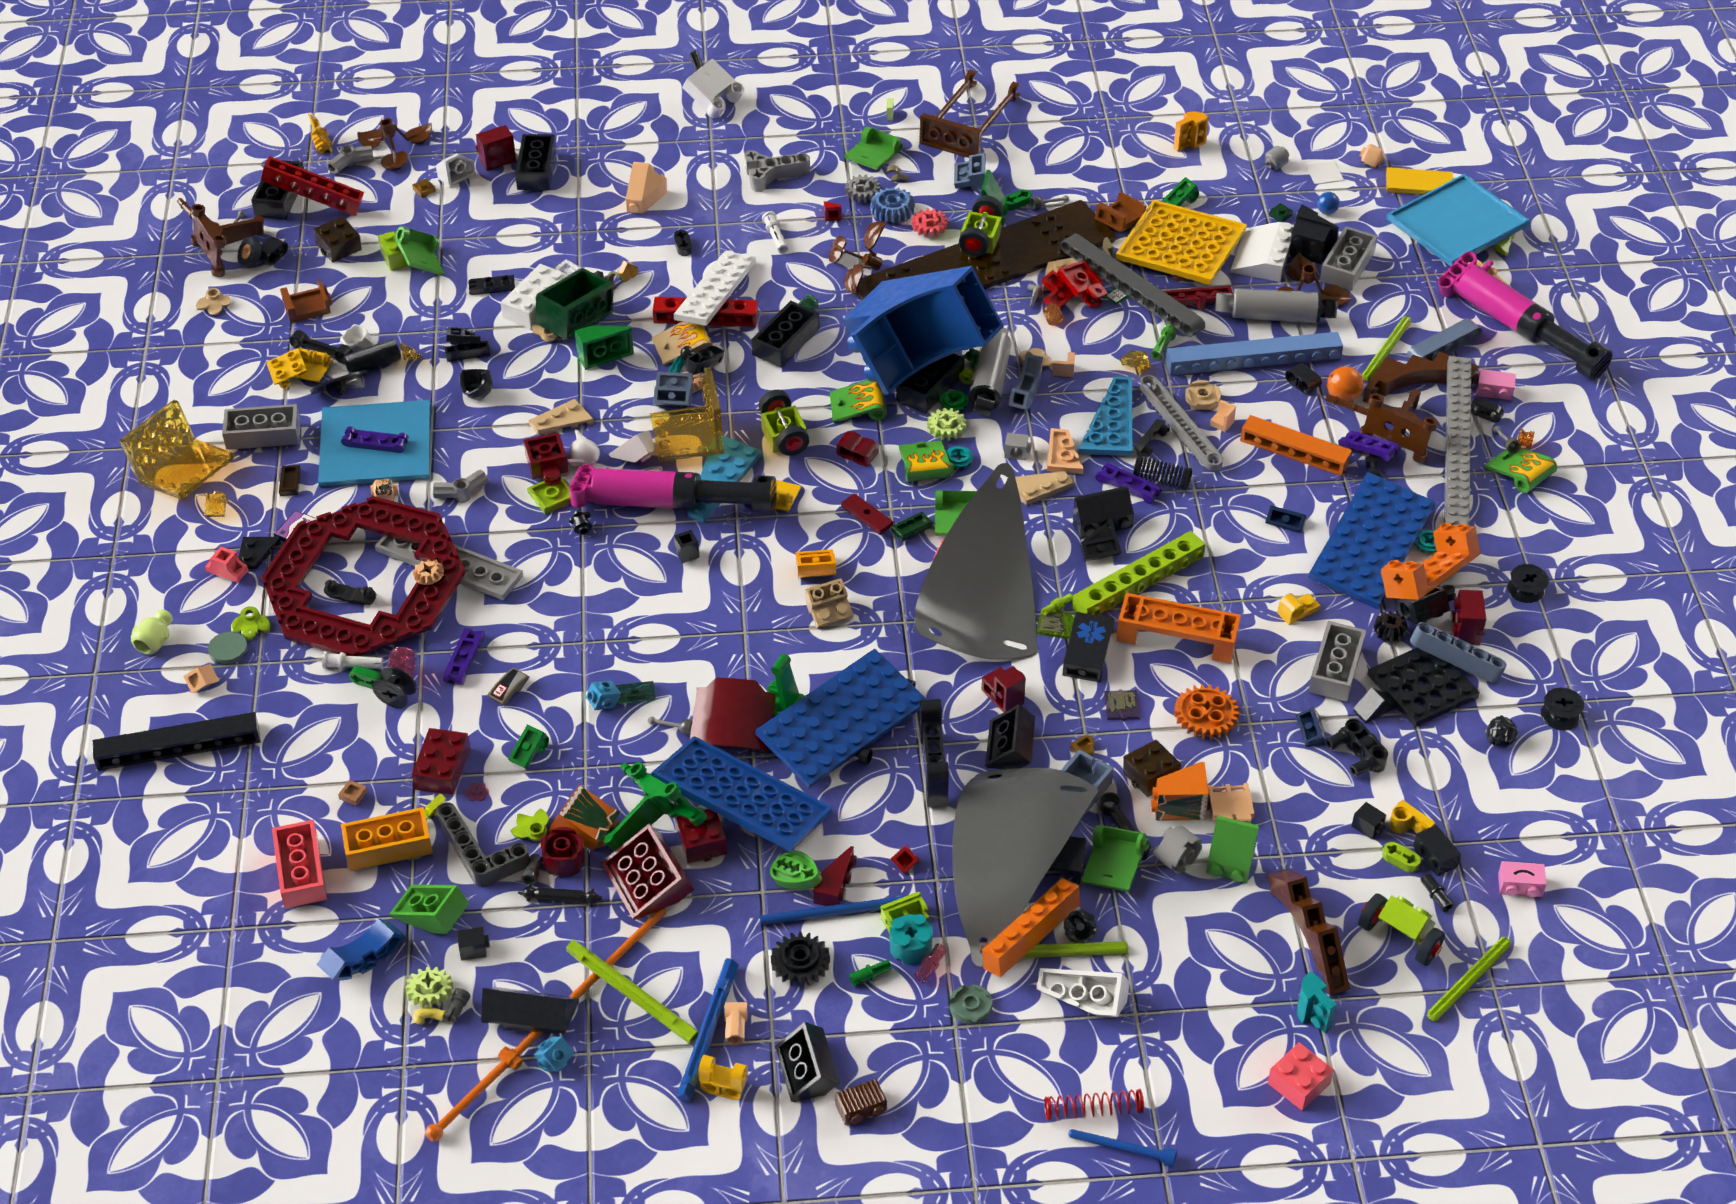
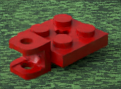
M1085 260L1058 269L1057 274L1076 297L1082 295L1081 299L1088 307L1095 308L1102 304L1100 298L1105 297L1107 294L1106 289L1103 287L1104 283Z

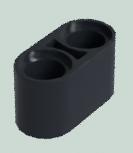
M275 237L268 238L261 244L262 249L259 261L270 266L274 265L287 253L288 244Z
M1303 363L1297 364L1285 373L1287 381L1304 394H1308L1322 384L1321 377Z

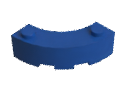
M378 918L363 935L353 942L341 947H328L321 955L317 966L332 980L352 979V975L358 972L364 974L376 966L375 961L383 955L388 957L406 936L391 922Z

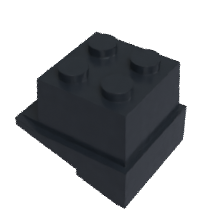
M1301 204L1291 233L1290 256L1295 257L1300 253L1309 261L1322 264L1338 240L1339 227L1319 216L1318 212Z

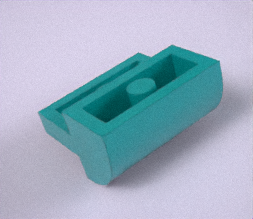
M1310 971L1302 981L1297 1004V1016L1303 1024L1310 1019L1316 1028L1327 1033L1332 1028L1337 1004L1325 994L1327 985Z

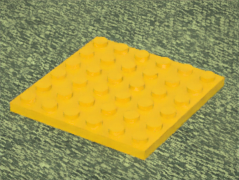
M1153 200L1116 252L1115 259L1211 285L1244 234L1247 224Z

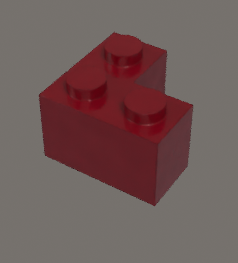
M1014 666L1007 670L999 667L982 677L981 690L1004 713L1018 704H1024L1026 677Z

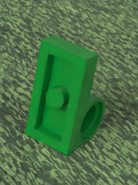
M1185 177L1163 199V202L1176 206H1181L1185 201L1192 204L1199 196L1198 187Z
M527 724L508 760L524 769H528L536 752L541 754L547 748L549 737L543 731Z

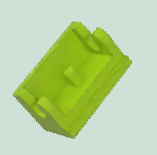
M918 891L882 905L881 920L890 934V927L895 918L904 915L922 914L929 921V916L926 912L928 907Z

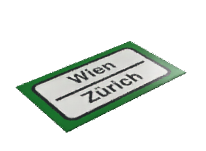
M1116 287L1107 292L1105 296L1114 304H1118L1129 297Z

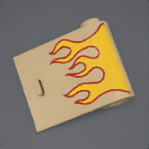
M681 322L651 337L664 366L673 362L676 357L681 358L680 351L684 346H690L694 351L713 346L703 325Z

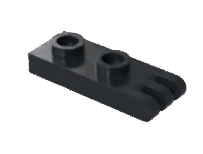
M514 275L475 278L468 281L470 295L510 292L515 289Z

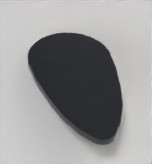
M362 370L329 380L311 389L310 393L314 395L336 388L338 395L341 396L348 390L345 383L369 372L368 370Z

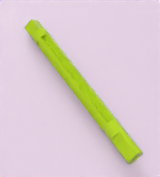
M574 939L566 946V951L577 961L687 1043L691 1044L697 1038L699 1031Z

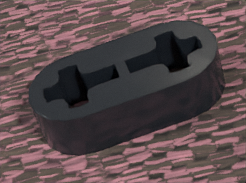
M685 230L676 231L674 233V243L677 253L680 256H689L692 253L689 233Z
M1475 398L1471 403V413L1490 422H1499L1504 415V410L1501 406L1484 399Z

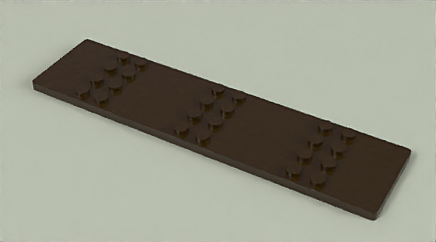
M1078 200L1001 228V234L993 254L985 253L981 256H971L966 254L958 243L863 277L858 287L857 296L862 301L882 281L973 266L984 289H988L1045 268L1048 262L1072 258L1062 250L1061 242L1073 234H1079L1098 248L1102 247L1106 237H1108L1111 243L1115 242V234L1106 224L1095 219V213L1084 201Z

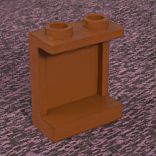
M1120 192L1118 193L1117 201L1109 206L1102 202L1097 204L1095 219L1119 232H1123L1137 224L1146 211L1147 205Z
M317 280L318 288L290 295L287 287L280 289L290 323L331 313L330 306L332 301L330 295L327 296V287L322 285L321 280Z

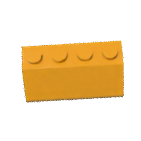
M424 807L341 824L349 871L433 854Z

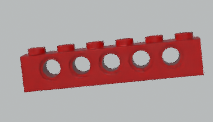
M271 156L268 157L261 176V181L353 216L357 215L364 196L363 191Z
M655 297L652 310L653 323L679 324L683 322L674 320V313L686 298ZM727 299L708 325L756 327L758 300Z

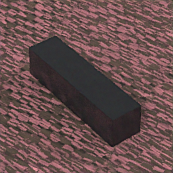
M488 340L480 341V344L467 343L445 347L447 362L491 356Z

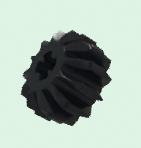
M1391 610L1388 614L1382 612L1381 615L1377 616L1374 624V632H1376L1377 638H1382L1383 642L1385 640H1389L1390 643L1393 640L1399 642L1406 635L1408 627L1405 616H1399V613L1393 614Z

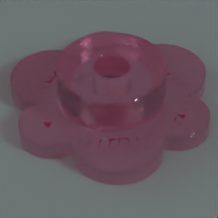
M483 782L472 783L470 788L465 790V795L471 801H483L489 793L486 784Z

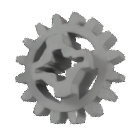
M860 174L858 177L852 176V179H848V182L845 183V194H847V197H852V201L858 200L859 203L861 200H864L865 203L867 200L871 201L875 192L880 191L878 179L873 180V176L867 177L866 174L864 177Z

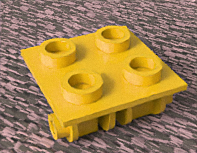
M308 113L313 127L311 136L316 151L322 154L329 149L332 153V142L327 137L329 133L324 127L321 128L320 122L316 117H312Z
M299 348L266 362L274 385L279 384L283 389L289 388L290 382L288 379L307 371Z
M300 348L299 350L307 371L295 376V378L320 382L334 361V358H331L327 353L313 352V350L308 352V350Z
M776 480L777 499L775 509L789 512L801 486Z

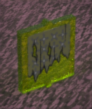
M1053 611L1043 615L1041 612L1040 619H1037V634L1070 639L1075 614Z

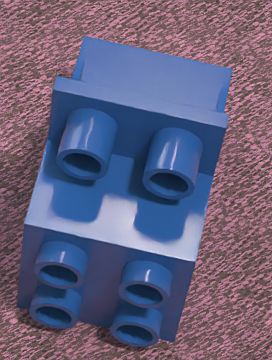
M973 266L882 281L843 319L850 334L848 337L850 350L854 353H861L866 363L864 368L866 379L869 382H878L884 395L890 394L907 378L939 359L966 349L985 346L1004 327Z

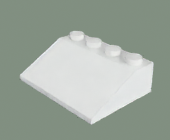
M1276 222L1246 228L1230 272L1280 282L1290 254L1291 233L1294 225Z

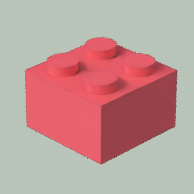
M1298 1042L1270 1069L1268 1084L1303 1111L1331 1084L1334 1069Z

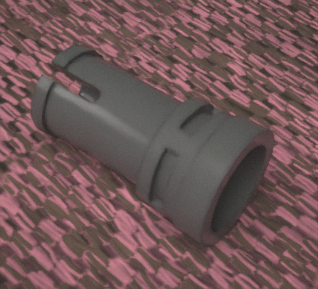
M532 854L530 856L528 866L521 876V881L526 885L531 884L534 886L538 882L539 870L543 862L542 856L537 861L539 854Z
M461 988L454 990L451 1004L444 1016L447 1021H450L451 1017H453L452 1023L458 1021L463 1007L466 1006L471 997L470 993Z

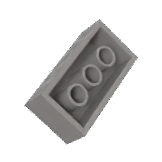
M1345 226L1322 265L1320 281L1352 291L1375 252L1378 236Z
M298 405L224 409L222 435L226 450L299 444L301 419Z
M1331 621L1327 622L1311 675L1308 692L1348 701L1363 649L1366 630Z

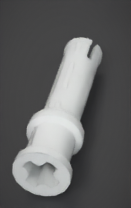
M768 211L763 214L762 221L766 224L767 232L771 233L778 252L785 253L788 250V246L781 234L780 223L776 220V214L773 211Z
M324 651L322 655L323 669L337 667L343 670L346 667L353 668L354 666L368 669H383V664H375L382 663L383 657L347 656L344 652L330 654L327 651Z

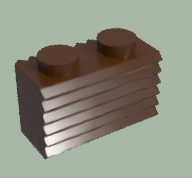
M875 1078L869 1082L866 1081L860 1085L835 1093V1105L844 1125L850 1123L858 1124L864 1118L869 1116L878 1117L887 1110L886 1097Z

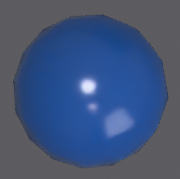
M1325 192L1318 197L1317 208L1322 214H1334L1339 209L1340 200L1335 193Z

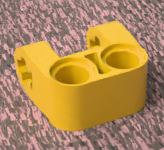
M703 1055L698 1070L700 1087L706 1093L738 1100L748 1079V1066L735 1063L732 1069L716 1065L715 1057Z

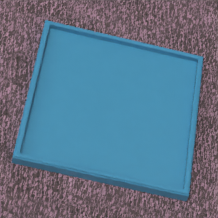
M1465 174L1386 214L1387 220L1450 267L1465 252L1477 254L1530 226L1531 220Z
M430 400L323 407L318 476L319 487L367 484L381 479H391L392 481L430 479ZM349 426L354 427L356 430L398 435L399 433H406L409 436L402 453L347 447L341 443L345 430Z

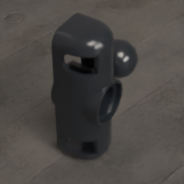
M684 346L680 354L682 358L687 359L686 370L688 373L697 375L701 372H710L712 366L720 363L724 356V350L716 346H709L703 350L694 351L692 347Z

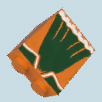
M1199 762L1157 779L1156 787L1152 789L1153 800H1151V812H1155L1156 821L1205 820L1209 796L1205 762Z
M578 785L547 832L552 833V830L558 827L572 828L582 837L583 847L594 851L598 844L603 846V839L607 831L614 830L619 822L616 818L620 812L581 785Z

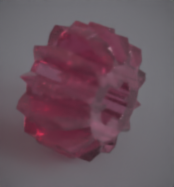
M408 647L393 648L392 654H389V660L387 661L388 667L399 668L412 676L416 666L415 652L412 649H408Z

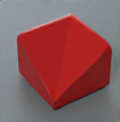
M824 201L825 221L842 220V206Z
M907 844L890 858L903 874L920 861Z

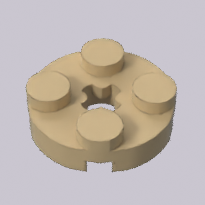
M1206 380L1192 382L1185 391V400L1191 405V409L1195 411L1200 409H1216L1221 399L1220 388L1216 384L1215 386L1210 385V382Z

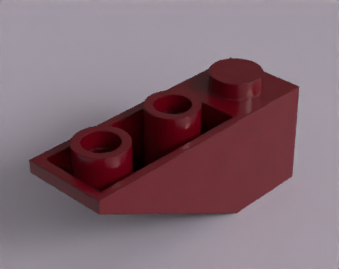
M850 846L820 873L822 880L813 890L814 904L831 906L839 905L840 901H844L846 896L845 886L850 884L852 876L850 870L855 868L857 861L853 846Z

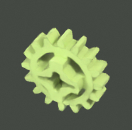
M943 408V411L937 409L936 413L932 412L931 417H928L927 429H929L930 434H934V438L940 436L941 440L947 438L950 441L951 437L957 439V435L962 436L963 432L966 431V419H964V414L959 415V410L953 412V408L950 410Z
M426 967V971L418 969V974L412 973L411 979L406 980L407 985L405 986L408 1001H412L414 1006L420 1003L421 1008L425 1005H429V1008H432L435 1003L441 1006L440 1001L447 1002L448 996H452V989H454L451 975L446 974L445 969L439 972L438 967H435L433 970Z

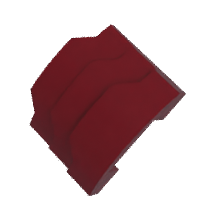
M716 677L707 687L696 689L690 739L695 736L713 746L749 749L750 752L770 753L771 749L755 733L756 729L774 718L776 694L765 692L756 680Z

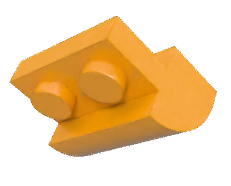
M1201 112L1184 113V119L1176 122L1173 149L1178 152L1188 146L1195 149L1205 144L1209 117Z
M833 549L795 552L798 578L836 575V561Z

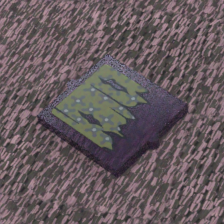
M1119 689V691H1104L1107 720L1125 721L1140 719L1137 690L1123 691Z

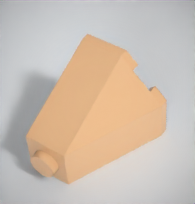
M633 162L626 195V209L629 213L643 214L667 193V178L662 174L659 175L650 163Z

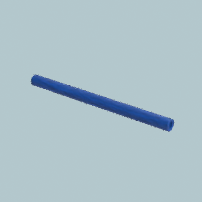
M905 896L759 915L760 925L881 910L882 905Z

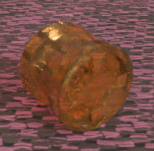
M1049 304L1044 308L1043 314L1049 325L1055 326L1062 322L1063 314L1057 304Z
M1520 429L1517 440L1521 443V446L1531 449L1535 432H1525L1523 429Z

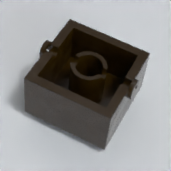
M344 216L314 228L316 244L320 248L322 255H326L332 263L362 250L360 235Z
M1157 740L1123 756V773L1131 780L1132 786L1134 788L1138 787L1147 797L1152 795V789L1156 787L1158 778L1181 770V763Z

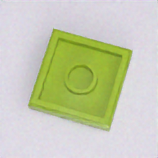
M562 477L561 482L555 486L546 485L542 481L527 488L528 494L544 514L571 503L569 485Z

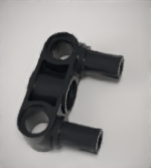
M1349 719L1338 733L1325 739L1328 749L1332 750L1339 745L1347 744L1361 760L1350 765V772L1354 777L1367 771L1382 772L1386 767L1387 749L1357 719Z

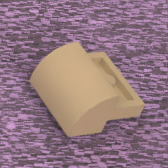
M842 578L805 589L806 605L809 614H812L817 629L851 619L854 616L847 599L848 593Z

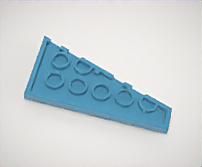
M1132 377L1113 378L1107 394L1103 398L1101 406L1098 408L1089 426V430L1078 448V454L1132 456Z
M715 432L700 475L701 480L740 482L762 456V451ZM700 502L698 509L688 510V517L704 523L721 503Z

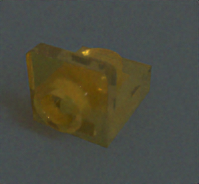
M1131 350L1120 358L1122 365L1135 367L1136 374L1139 376L1151 368L1146 352Z
M219 491L206 494L205 516L225 517L226 503H228L227 496Z

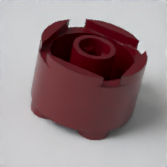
M558 827L553 829L552 833L542 838L541 851L543 863L549 874L565 876L579 873L585 861L582 837L574 829Z

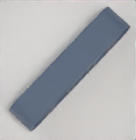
M1466 318L1415 344L1408 350L1407 357L1410 359L1414 354L1433 361L1439 351L1449 354L1477 339L1482 332V328L1469 318Z
M1424 622L1417 624L1410 638L1411 644L1492 683L1499 681L1507 666L1503 659Z

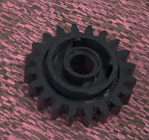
M799 932L798 937L790 933V939L783 936V943L777 941L776 948H772V955L770 956L772 971H775L776 977L782 976L783 983L789 979L790 986L796 981L799 987L802 986L803 981L810 986L811 979L819 982L818 975L824 977L825 970H829V948L825 947L824 941L819 942V936L811 939V933H808L806 937H803L802 932Z

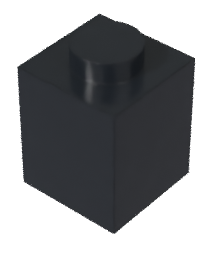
M692 530L674 535L675 552L682 563L700 558L699 543Z
M1365 802L1354 813L1351 827L1373 839L1386 828L1385 819L1387 814Z
M483 927L457 931L461 960L487 957L486 948H490L489 935H484Z

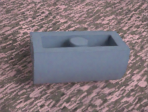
M985 153L969 155V161L954 164L955 189L972 186V190L975 191L983 186L986 175Z
M657 372L653 404L690 407L692 402L693 374Z

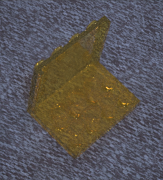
M711 367L704 368V375L701 376L702 386L704 387L702 394L705 406L650 413L659 462L724 453L721 409Z
M172 400L119 440L139 484L180 500L187 497L191 491L201 486L204 481L214 476L217 471L227 466L234 459L232 452L195 439L177 400Z

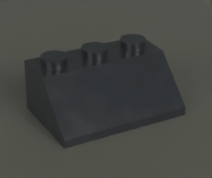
M1128 486L1074 498L1073 526L1080 539L1089 537L1109 519L1113 520L1115 531L1133 527L1134 512Z
M1020 704L990 720L985 762L987 768L1019 769L1031 763L1036 716Z
M804 1022L775 1046L791 1102L824 1096L840 1083L822 1027Z

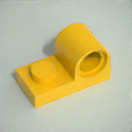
M1289 593L1280 600L1277 613L1290 625L1319 611L1320 604L1309 593L1298 599L1292 593Z
M1403 799L1393 808L1389 822L1390 829L1399 834L1405 833L1410 828L1417 834L1435 826L1434 821Z

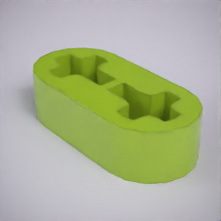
M1388 842L1384 845L1382 852L1384 860L1408 873H1414L1419 870L1421 858L1417 853L1396 842Z

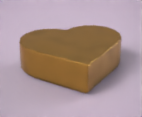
M623 261L619 273L623 275L624 279H618L627 282L638 274V267Z
M1084 735L1071 743L1070 749L1074 753L1080 749L1094 756L1095 741L1093 737Z

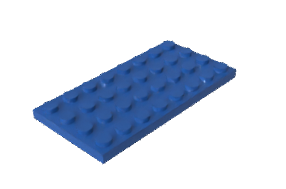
M1367 472L1310 570L1308 578L1378 609L1386 595L1381 569L1389 561H1405L1436 502Z
M874 648L756 729L755 734L810 788L857 755L862 748H867L919 711L920 700L927 699Z
M695 736L651 773L653 777L665 784L675 782L681 788V794L695 803L710 809L790 852L814 831L832 811L830 805Z

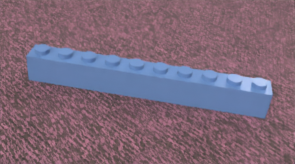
M1338 332L1176 347L1167 348L1165 362L1171 376L1341 359L1343 343Z

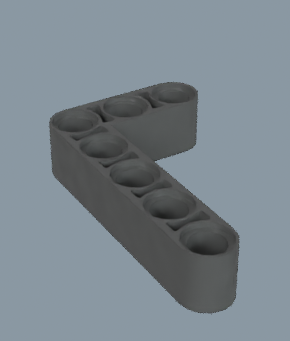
M450 802L442 803L437 807L440 827L476 886H488L527 868L530 857L526 844L518 842L485 856L456 807Z

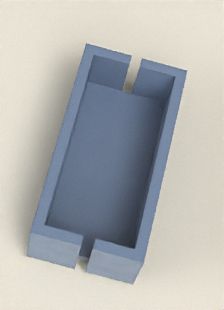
M1079 749L1061 771L1075 775L1098 789L1097 795L1082 816L1083 818L1112 784L1114 768L1097 760L1094 775L1095 757ZM1060 787L1061 790L1086 792V789L1081 787Z

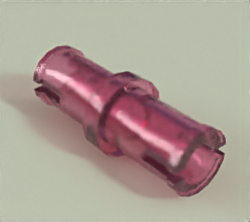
M939 943L935 944L929 955L923 958L922 965L914 974L918 982L922 980V983H925L931 973L937 970L940 960L947 953L945 946L941 944L939 947Z

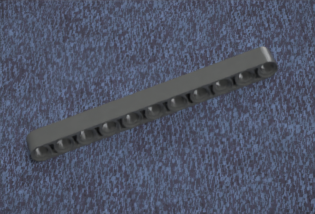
M1073 234L1061 242V248L1067 255L1077 262L1085 260L1099 277L1186 336L1192 337L1205 328V322L1202 317L1079 234Z

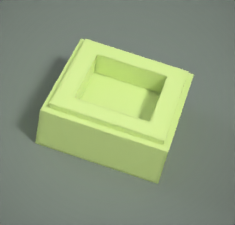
M888 98L887 121H893L894 98Z

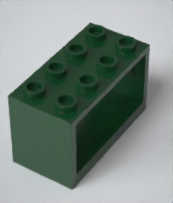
M581 268L536 294L535 323L568 340L575 335V330L591 326L613 313L614 284Z

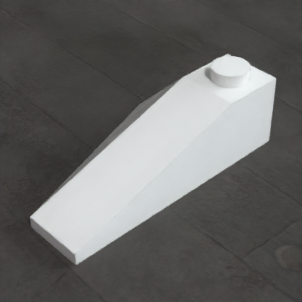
M1040 968L1037 990L1096 1016L1118 1017L1127 1003L1130 981L1122 973Z

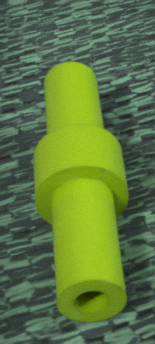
M1069 593L1062 598L1054 599L1051 601V604L1041 609L1042 614L1047 615L1062 609L1065 604L1073 600L1072 594Z

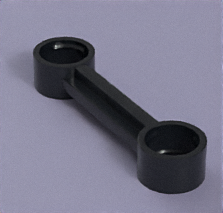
M296 330L289 338L290 344L295 349L307 347L334 356L339 363L344 365V355L353 353V350L345 344L335 347L310 339L301 330Z
M1113 792L1103 794L1100 802L1101 812L1111 816L1119 829L1135 831L1121 810L1120 796ZM1110 801L1116 803L1117 805L1114 807L1106 806L1104 803ZM1150 842L1148 850L1144 851L1141 861L1146 860L1150 855Z

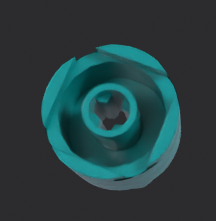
M922 914L904 915L895 918L890 927V952L896 960L897 958L902 960L907 965H916L924 962L932 952L933 930L931 924Z

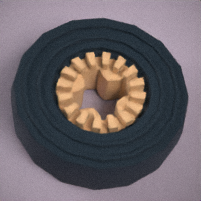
M248 237L242 241L237 254L238 262L241 266L252 268L257 264L262 249L259 240Z

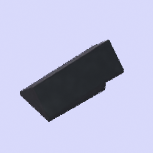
M501 987L483 988L482 1023L502 1024L504 1030L565 1034L579 999L576 997Z

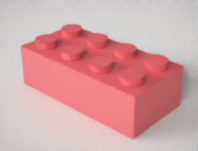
M314 820L272 828L280 893L285 909L327 900L319 841Z

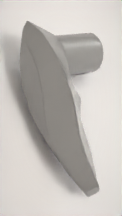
M1028 284L1027 290L1033 291L1030 308L1041 294V285Z

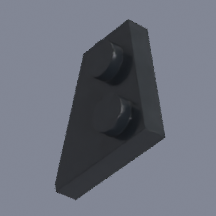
M448 327L446 342H450L452 345H460L461 343L480 344L481 336H475L474 332L466 328Z
M1109 519L1103 526L1095 530L1080 543L1084 562L1116 556L1122 553L1112 519Z
M243 537L238 558L248 566V569H257L263 560L271 554L270 550L275 545L278 546L280 544L279 537Z

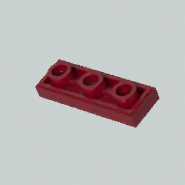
M855 493L841 502L843 509L879 535L893 526L891 519Z

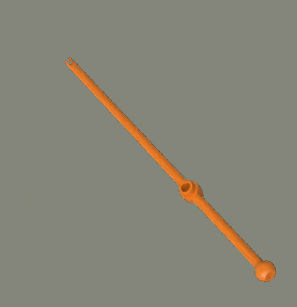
M666 908L655 912L605 962L612 967L666 914ZM593 972L568 997L579 999L600 977ZM531 1032L515 1049H509L507 1046L504 1047L498 1054L502 1061L437 1124L429 1125L425 1130L426 1137L432 1142L440 1140L443 1136V1130L507 1068H512L515 1071L520 1068L524 1061L520 1058V1055L544 1032Z

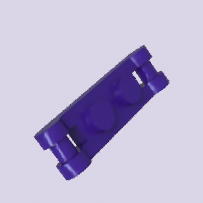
M349 426L345 430L341 443L347 447L402 453L409 436L406 433H399L398 435L356 430L354 427Z
M1352 430L1346 434V437L1338 440L1339 446L1377 455L1385 461H1389L1393 458V455L1401 451L1398 443Z
M1106 463L1102 467V471H1098L1095 475L1096 480L1101 483L1107 482L1118 488L1128 486L1129 493L1142 498L1147 504H1152L1155 496H1159L1162 492L1161 487L1109 463Z
M464 628L444 672V682L450 683L454 681L457 684L464 685L468 670L481 642L484 641L485 631H472L471 628Z

